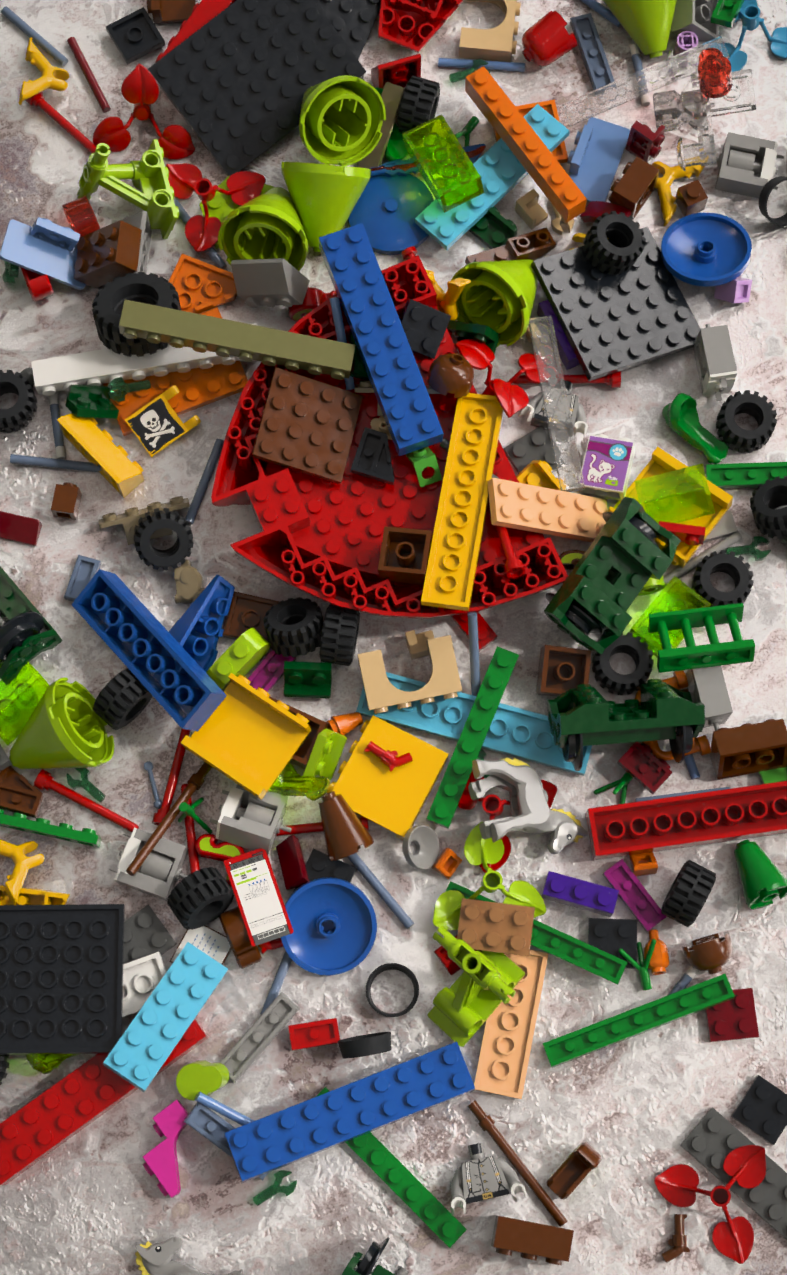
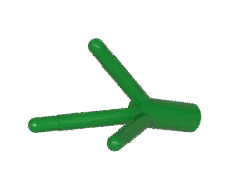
M472 116L462 131L443 141L439 146L444 147L461 136L465 137L464 147L469 146L470 133L479 123V119L476 116ZM464 153V159H468L469 153Z
M626 772L621 779L594 790V794L597 795L616 787L613 790V794L616 795L622 789L620 804H625L627 787L633 777Z
M200 797L191 806L186 802H182L179 805V809L183 813L178 818V822H182L187 816L192 817L204 830L211 834L212 830L195 814L194 810L204 801V798Z
M655 939L651 941L645 961L642 944L637 942L640 965L623 949H619V953L638 970L643 990L652 989L648 966L656 944Z

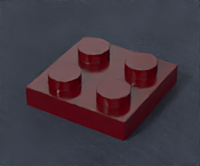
M752 988L733 990L735 998L705 1009L709 1042L759 1037Z

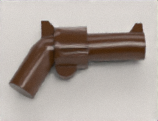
M674 1214V1235L668 1241V1244L674 1247L662 1253L666 1263L680 1256L683 1252H690V1249L687 1247V1235H684V1219L687 1218V1214Z

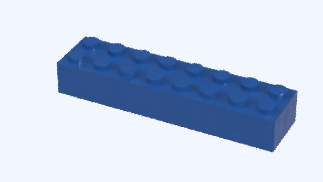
M99 569L72 603V606L182 729L198 732L227 695L116 574Z

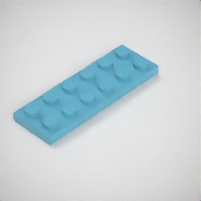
M187 942L109 1053L103 1065L142 1092H145L225 976L228 968Z

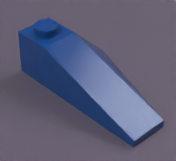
M216 575L169 630V633L205 672L208 671L216 660L218 639L222 637L224 629H221L223 620L229 612L235 589L232 584L220 575Z

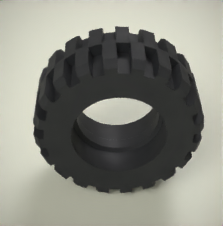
M138 272V274L128 273L124 277L118 276L113 279V282H107L103 289L98 291L93 300L92 312L98 337L104 346L112 349L117 354L123 353V355L129 357L132 355L141 357L147 353L151 355L159 349L167 348L168 343L160 342L155 344L148 342L144 338L129 339L124 337L123 334H120L119 323L124 300L181 310L178 292L173 284L163 277L158 278L156 274L150 273L147 275L145 272Z

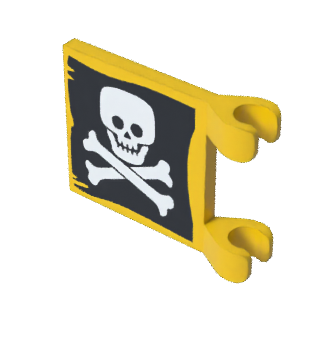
M173 385L125 419L151 457L201 422L199 417L195 415L183 423L170 406L168 400L180 392L176 385Z

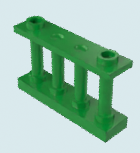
M743 603L649 614L648 632L659 633L663 649L658 650V672L754 662V640H743L738 623L742 622ZM729 623L733 641L720 643L715 625ZM705 626L710 644L696 646L691 628ZM682 629L686 647L672 649L668 631Z

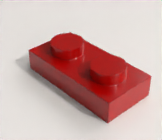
M659 521L660 526L673 533L681 542L691 546L703 545L706 527Z
M477 612L480 652L496 640L498 636L480 613ZM468 614L452 615L451 618L469 639Z
M337 1018L288 1026L292 1051L337 1044L340 1040Z

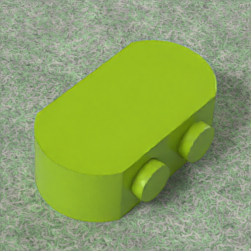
M250 628L241 634L206 673L224 692L231 682L228 676L232 673L237 677L239 674L245 677L269 651L270 643L255 628Z

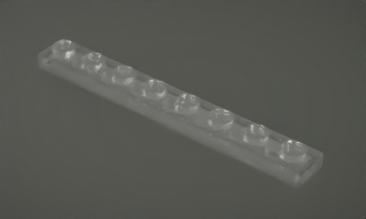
M719 36L556 106L563 125L568 128L729 59V54L722 37Z
M552 315L530 318L529 328L560 491L584 490L585 485Z

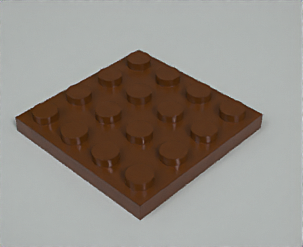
M276 367L273 370L251 457L340 484L363 396Z

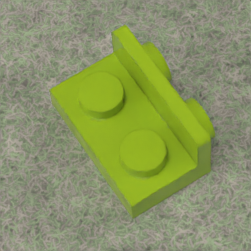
M327 728L321 731L317 736L303 777L313 780L316 776L331 780L347 737Z

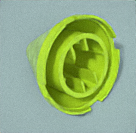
M603 0L644 55H649L650 59L663 56L662 51L667 49L677 0Z
M344 75L328 79L309 87L304 92L299 120L301 140L307 151L324 164L348 166L357 163L373 151L382 137L380 131L383 120L386 121L385 105L378 91L361 78Z
M282 162L281 172L307 237L310 247H314L315 252H321L319 249V237L343 229L370 180L371 169L316 163Z
M274 187L230 212L223 220L218 234L219 248L227 255L226 261L230 266L232 260L284 258L300 271L308 253L307 237L289 192L282 187Z
M533 260L473 262L462 267L455 273L452 280L459 277L470 280L471 283L466 284L456 301L459 313L457 320L486 325L499 333L500 338L497 347L499 345H507L508 347L518 341L528 328L539 283L531 267Z
M64 677L48 686L10 750L9 759L14 767L19 769L99 767L112 758L114 754L113 735L107 736L104 727L107 723L93 711L96 699L83 685L77 681L70 684L66 682L68 678Z

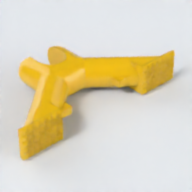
M32 37L29 38L25 59L30 61L32 65H35L42 75L34 81L22 82L19 105L22 104V101L46 89L65 91L68 87L65 80L69 78V73L64 69L53 67L34 45Z
M709 155L673 167H669L660 161H655L652 164L663 174V177L657 178L655 186L660 200L664 220L663 226H667L677 207L674 204L676 198L671 193V184L674 180L683 177L688 179L692 175L698 177L708 163Z
M426 270L437 294L436 306L438 310L450 315V320L455 321L458 318L456 301L466 284L471 283V281L459 277L448 281V290L445 293L435 281L434 272Z
M0 839V855L11 858L15 865L12 874L7 876L8 881L5 882V892H7L6 894L13 905H16L28 870L44 862L43 854L32 857L25 856V854L34 851L38 847L35 841L14 845Z

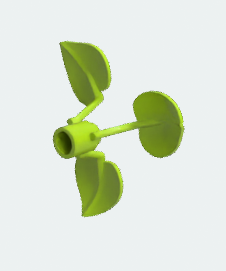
M480 822L471 830L465 841L464 855L468 863L473 866L483 864L486 873L481 879V887L468 899L474 900L483 891L493 893L499 889L507 896L503 901L504 904L535 907L534 918L544 915L546 913L545 903L536 888L525 881H514L510 885L508 892L505 890V886L502 885L503 879L501 874L488 867L487 864H496L500 861L504 854V844L502 839L494 843L492 838L483 839L479 825L482 823ZM449 890L439 896L434 907V926L438 928L444 926L449 931L458 930L462 898L465 899L461 892Z

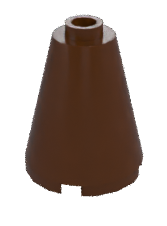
M332 791L321 796L322 801L318 804L330 861L333 859L334 861L359 852L358 850L361 848V845L367 848L374 843L372 836L341 794H335Z

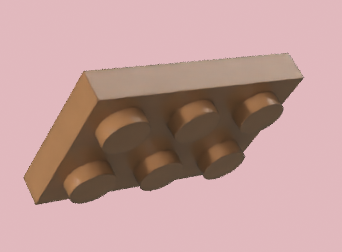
M462 898L457 940H464L475 950L529 956L535 907Z

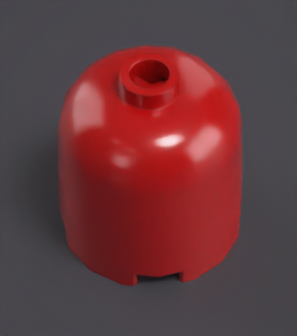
M550 11L523 34L522 46L524 50L522 54L528 62L532 61L536 65L546 67L577 46L574 33L569 35L565 29L567 22L558 12Z

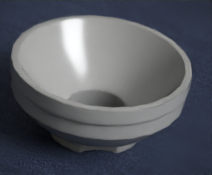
M426 825L412 827L407 831L403 839V855L408 864L416 869L432 867L439 856L440 845L438 837L434 830ZM412 841L415 843L416 851L414 854H411L409 849L410 843Z

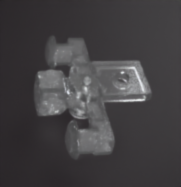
M703 47L688 49L689 55L673 57V50H670L667 55V71L670 79L675 83L676 78L691 76V79L684 85L681 95L675 90L653 94L657 129L664 125V132L680 130L684 123H688L693 129L697 130L698 143L683 145L682 137L677 142L676 158L683 171H686L688 166L717 164L712 117L756 110L752 69L707 76ZM731 90H734V91L737 92V93L734 94V95H727V94H726L728 91H731Z

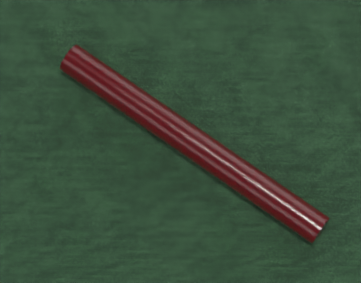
M75 37L68 38L67 42L103 113L110 111L111 108Z

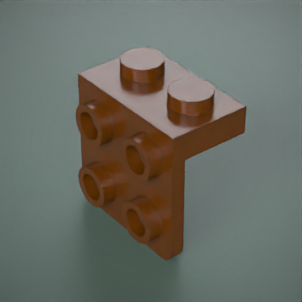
M147 0L148 13H152L154 24L188 20L196 5V0Z

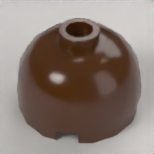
M444 354L432 362L427 374L429 377L427 382L433 390L446 396L447 392L455 394V398H460L470 393L474 371L472 365L461 354Z
M724 932L725 937L719 938L718 933L693 940V946L689 948L687 944H684L682 949L688 963L699 971L708 970L709 974L722 971V966L729 962L733 952L729 932Z

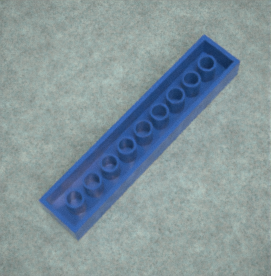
M363 223L319 237V249L339 297L398 456L442 442L443 430Z
M454 1042L225 1132L224 1136L241 1183H244L470 1093L475 1089L458 1043Z

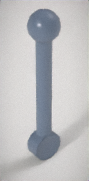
M147 761L144 763V769L148 771L155 799L154 807L160 809L162 801L159 799L152 772L154 766L152 762Z

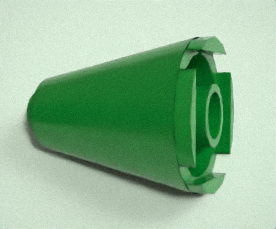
M749 840L738 843L736 845L737 848L734 850V855L748 907L753 910L773 904L772 899L777 896L780 899L787 895L786 877L755 841L750 842Z

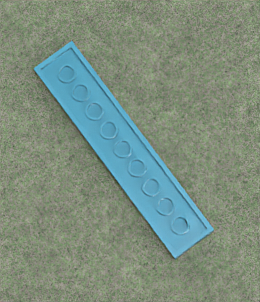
M386 672L390 683L402 691H416L426 685L425 682ZM363 686L356 712L371 718L374 715L389 723L458 741L476 696L457 692L458 697L444 700L442 695L434 697L435 702L421 704L420 700L411 702V707L398 709L397 705L388 707V712L374 714V710H368ZM500 703L482 748L584 776L592 745L583 746L582 767L580 771H575L572 762L564 760L562 748L554 744V736L551 734L548 716Z

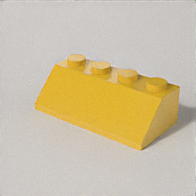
M71 413L57 419L62 433L89 462L95 466H101L99 473L123 498L144 481L142 475L144 470L136 461L131 462L127 458L128 453L122 446L116 447L111 442L113 440L112 436L105 429L101 431L96 426L98 422L94 418L76 417Z

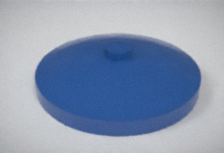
M411 174L393 177L386 175L372 176L351 212L348 224L351 227L363 223L374 252L383 255H399L406 248L412 246L415 248L419 247L429 237L415 223V218L434 201V198L428 187Z
M696 213L677 220L665 232L661 245V257L667 270L674 277L685 283L702 287L719 286L739 277L747 268L752 251L751 239L744 227L737 221L717 213Z
M326 877L314 879L297 888L285 903L293 933L281 937V940L289 957L301 968L319 975H337L359 965L371 951L377 933L376 915L368 897L354 884L339 878Z

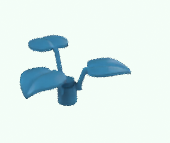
M744 0L734 21L735 23L742 19L743 25L737 47L735 48L730 43H722L717 45L710 55L711 68L714 73L731 75L739 72L747 62V54L740 51L746 30H755L760 25L767 40L772 42L770 46L771 52L779 58L787 59V27L776 28L773 31V37H771L764 24V19L760 18V8L757 6L756 0Z

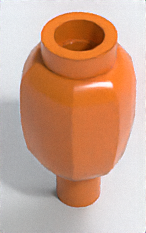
M649 930L650 940L644 947V957L646 958L652 939H655L656 944L648 969L651 970L652 975H662L666 973V968L669 966L668 949L666 944L659 939L658 930Z

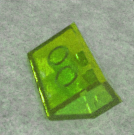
M703 463L634 481L639 503L644 511L658 524L659 521L679 523L715 513Z
M29 662L22 667L17 677L8 685L2 680L0 681V738L7 745L11 744L20 735L49 686L47 681Z

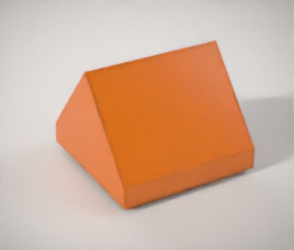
M445 848L431 868L445 878L450 879L462 862V859L450 848Z
M653 852L629 855L631 870L635 876L657 873L658 864Z

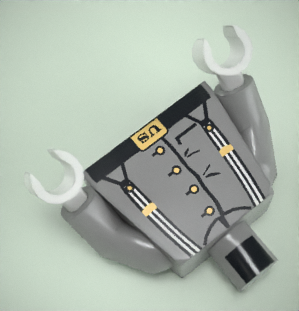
M561 380L558 389L548 387L546 392L538 393L529 400L527 406L520 410L518 417L526 415L528 417L527 421L530 422L531 420L532 426L540 427L542 425L545 430L572 438V435L575 436L577 432L583 433V437H586L588 425L583 405L578 403L579 397L577 395L571 394L573 384L567 380Z
M482 1142L468 1146L471 1161L461 1163V1167L455 1170L450 1185L451 1213L453 1215L456 1207H461L463 1214H465L466 1204L512 1194L515 1202H517L516 1194L519 1192L524 1193L525 1198H527L525 1186L521 1184L516 1171L503 1158H497L496 1155L485 1157Z

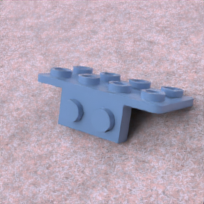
M594 117L589 118L587 125H584L583 131H578L574 142L577 145L576 150H571L567 161L570 164L568 175L587 198L586 202H606L626 147L630 130Z
M38 217L32 227L14 219L9 221L0 250V259L37 274L48 275V278L78 290H83L86 285L74 279V265L78 250L76 244L80 238L79 233L74 232L69 227L57 225L46 218Z

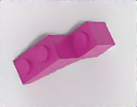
M179 1100L174 1101L153 1117L156 1122L153 1125L154 1129L160 1137L165 1135L167 1139L143 1156L146 1161L143 1163L144 1168L150 1176L155 1174L160 1181L157 1184L158 1188L165 1197L169 1195L171 1198L177 1196L181 1191L176 1145L180 1133L188 1125L184 1122L188 1112Z

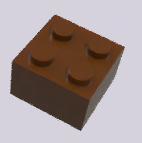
M636 157L632 163H627L622 172L624 174L620 180L616 179L610 189L612 193L608 199L610 203L630 209L632 212L630 216L633 217V220L653 193L659 174V169L639 157Z
M385 526L378 565L380 580L389 579V582L424 585L433 538L432 531Z
M551 645L541 647L536 694L558 697L569 689L577 688V685L588 684L592 651Z

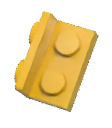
M531 461L516 476L519 483L567 492L564 482L551 473L552 468L545 461Z

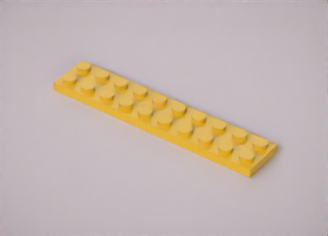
M469 393L457 400L421 605L469 611L489 498L487 481L492 478L504 411L496 396Z

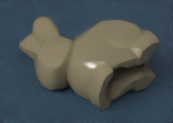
M186 560L185 563L174 569V579L176 582L175 603H193L205 589L203 588V577L196 568L191 566L189 560Z

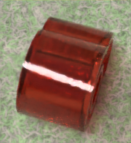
M716 48L703 50L699 55L698 66L700 91L708 98H721L727 95L733 86L731 63Z
M86 196L62 205L71 229L79 233L80 237L100 229Z

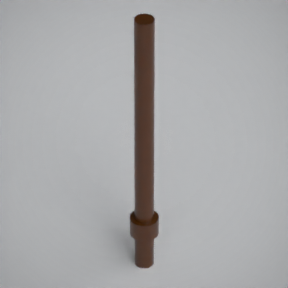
M204 762L198 772L192 774L187 781V787L126 869L129 875L134 876L175 820L180 813L179 805L182 802L187 803L193 793L201 788L205 782L204 778L212 768L209 764Z
M476 1100L473 1101L468 1107L479 1120L478 1125L492 1137L560 1227L563 1226L568 1220L494 1125L495 1121L490 1114L487 1116Z

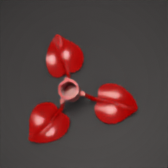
M139 63L124 79L121 87L123 97L128 102L134 104L133 113H131L128 122L123 125L122 120L116 116L102 120L93 133V143L96 146L100 143H105L110 147L109 150L111 152L122 151L130 144L131 134L126 129L130 127L134 118L142 121L149 118L156 134L160 137L158 142L159 146L163 148L165 158L183 159L195 152V147L191 135L184 127L169 125L163 130V134L160 132L154 119V114L151 113V104L155 103L158 99L159 87L153 75Z
M186 163L166 164L169 170L168 180L170 186L173 187L174 196L181 200H187L195 192L199 199L202 200L205 216H193L187 221L185 226L186 238L196 252L206 251L218 242V234L222 224L218 218L209 217L207 202L215 197V192L218 191L225 195H231L232 201L236 205L242 206L261 195L266 182V178L259 173L240 171L232 174L227 179L226 185L229 191H226L217 185L213 186L208 179L203 178L200 169L195 165Z
M471 339L462 340L455 344L459 353L472 365V368L478 370L488 368L487 378L484 382L487 387L482 395L496 396L508 418L524 409L529 402L526 392L520 386L511 385L521 374L525 373L526 378L530 382L539 384L547 382L553 376V371L545 361L534 354L526 353L518 359V365L521 370L508 382L497 378L491 380L493 368L491 362L495 359L492 350L484 343Z
M472 770L458 807L464 810H472L479 801L482 803L486 814L490 816V820H494L495 817L503 812L504 805L510 806V801L500 800L494 794L472 800L468 788L469 783L485 779L484 776L480 779H475ZM541 780L543 789L548 795L547 804L550 809L558 789L556 785ZM506 835L501 838L504 844L502 858L496 864H487L494 871L501 868L510 856L511 842ZM483 864L479 865L483 872L486 873V870L483 868Z
M746 1145L732 1150L726 1156L723 1165L724 1171L732 1176L726 1186L719 1185L711 1191L697 1188L699 1176L692 1167L685 1164L671 1166L656 1176L654 1181L661 1195L677 1207L692 1206L696 1201V1193L710 1196L713 1204L722 1207L727 1222L722 1221L715 1226L712 1234L713 1243L719 1252L739 1264H743L747 1260L754 1243L752 1225L742 1216L731 1220L726 1205L731 1200L729 1189L736 1180L743 1188H754L764 1180L766 1175L764 1147Z

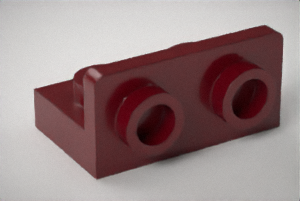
M636 120L631 126L625 149L647 163L651 158L655 159L662 149L660 145L665 139L663 135L665 126L661 125L654 133L647 125L641 124Z
M635 742L617 762L651 794H654L673 773L666 761L663 759L658 760L652 754L649 746L639 742Z

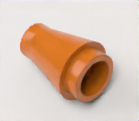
M359 712L332 716L331 720H328L326 723L328 729L345 736L357 726L363 724V719Z

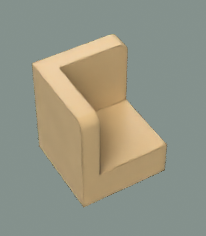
M534 188L519 198L515 206L516 213L531 230L548 218V214L538 203L539 194Z
M415 630L405 632L411 660L429 655L426 641L434 638L433 631L430 630L415 634Z

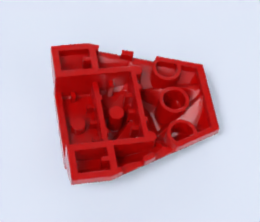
M381 0L378 38L419 53L460 6L463 0Z

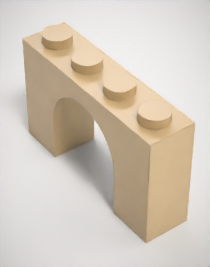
M468 0L488 2L498 6L503 11L505 19L500 25L492 29L461 27L459 58L510 62L511 54L516 55L517 41H513V35H518L519 22L515 21V16L520 15L521 2H517V0Z
M451 635L426 641L431 662V675L426 685L416 691H402L390 683L386 675L381 649L357 654L368 710H374V714L388 712L389 706L397 705L398 709L411 707V702L420 700L421 704L435 702L434 697L443 695L444 700L458 697L457 692L462 691Z

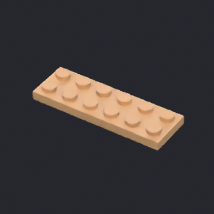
M491 478L487 481L492 525L593 542L606 524L603 519V513L608 512L607 499L497 478Z
M531 949L529 956L504 953L525 972V975L513 988L516 991L514 997L507 995L511 1000L506 1004L502 1001L486 1020L475 1075L474 1090L522 1099L549 954Z

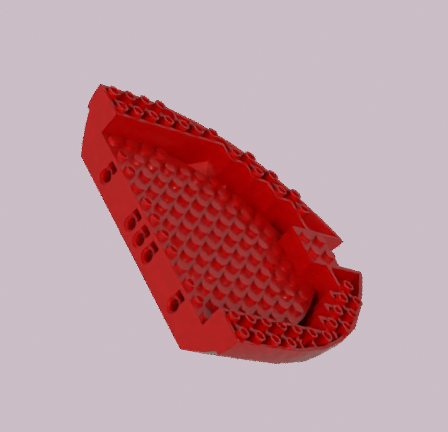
M419 255L381 271L399 319L408 298L438 310L436 306L437 294ZM337 293L330 298L338 297ZM330 298L298 320L288 332L337 341ZM340 304L346 340L350 344L351 330ZM447 328L435 359L412 350L425 385H429L427 374L435 359L440 355L458 353ZM261 362L253 372V375L243 388L228 427L211 496L212 504L218 507L251 505L262 532L230 544L234 551L243 558L286 584L332 605L375 616L414 619L479 612L537 594L562 584L567 579L568 574L550 537L545 539L542 533L506 527L515 556L523 562L525 573L522 576L514 579L508 578L504 569L506 562L505 553L496 525H492L490 507L487 503L469 611L421 605L424 585L389 582V579L381 581L378 565L385 526L432 531L433 535L448 452L439 446L440 442L428 446L436 456L442 480L424 487H420L414 466L408 460L406 454L398 456L393 440L389 439L394 485L351 473L350 469L364 428L371 429V421L374 418L380 417L377 416L378 401L375 393H357L355 389L347 391L362 395L363 399L340 484L251 457L273 370L276 367L346 390L344 379H334L331 375L322 373L321 375H313L308 373L307 370L302 369L292 371L286 369L285 366H267ZM353 377L354 384H360V381H363V379ZM472 384L470 393L477 394L475 387ZM447 392L446 396L442 394H429L444 433L443 439L445 438L450 442L458 398H455V394ZM498 440L493 474L502 480L518 482ZM426 467L422 471V477L425 479H429L434 475V468Z

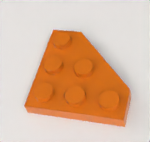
M181 254L168 281L173 284L178 292L181 311L199 314L234 301L237 296L233 273L185 254Z

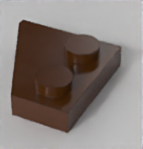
M11 765L0 772V809L36 818L44 797L43 793L35 786H32Z

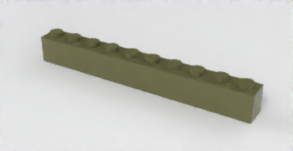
M124 300L119 323L120 334L129 339H137L139 337L146 339L150 343H169L170 346L175 348L190 347L200 353L210 351L215 352L216 355L221 357H229L231 355L239 357L240 360L246 362L256 360L261 361L262 364L267 366L281 365L292 371L302 369L307 370L308 373L313 375H321V373L331 375L332 378L338 380L349 379L355 350L354 344L130 300Z

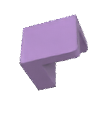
M737 277L726 284L716 286L714 297L731 303L749 302L752 280Z

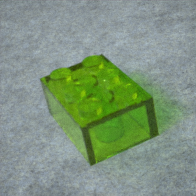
M673 576L632 626L630 633H633L632 637L634 638L637 635L640 636L642 643L647 642L649 645L648 651L652 650L653 655L658 658V650L663 649L659 633L648 632L649 614L710 607L711 603L676 576ZM682 629L668 631L672 649L678 648L684 641Z

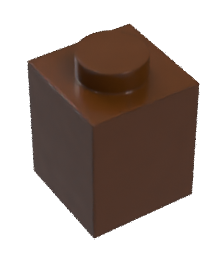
M699 180L679 187L675 197V201L684 217L704 210L708 200Z
M68 482L63 483V485L56 484L51 506L54 517L77 520L82 493L77 485Z

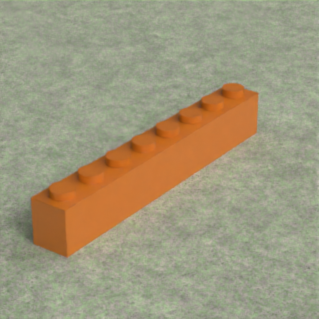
M483 66L466 76L465 92L566 223L585 212L587 198L487 69Z

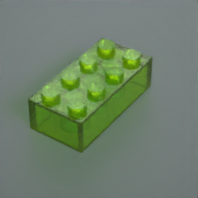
M442 114L402 134L406 151L444 213L484 193L481 176Z

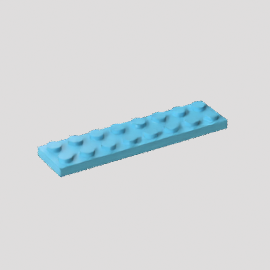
M539 104L524 116L525 120L550 152L569 136L570 130ZM500 138L415 218V223L444 249L448 250L491 207L493 208L529 173L502 138Z

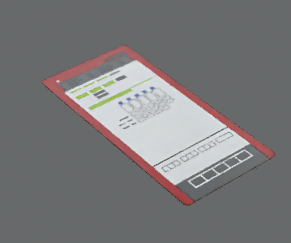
M259 848L224 860V865L251 945L254 947L292 934L293 928L266 850Z

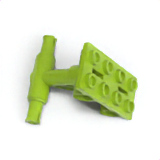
M158 139L152 141L149 149L143 153L141 160L130 161V163L108 164L107 157L111 152L109 150L110 147L105 143L98 144L95 153L89 156L87 163L83 167V173L79 180L80 189L77 192L79 196L77 198L82 202H88L91 199L92 193L96 192L100 185L142 210L147 211L151 229H160L162 238L168 239L176 221L179 219V209L174 203V190L169 184V170L164 165V151L159 146ZM131 179L133 185L142 192L136 190L135 188L129 186L121 180Z
M441 926L437 931L444 938L436 932L432 938L447 950L448 957L464 972L450 988H443L433 1000L435 1006L427 1016L454 1042H457L460 1047H464L503 1001L506 1004L511 1000L507 995L514 997L516 991L513 988L524 977L525 972L504 953L483 950L475 951L464 940H457L444 926Z

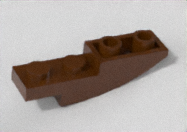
M546 227L507 239L506 245L467 256L465 263L467 265L473 262L523 259L534 261L554 249L557 244Z

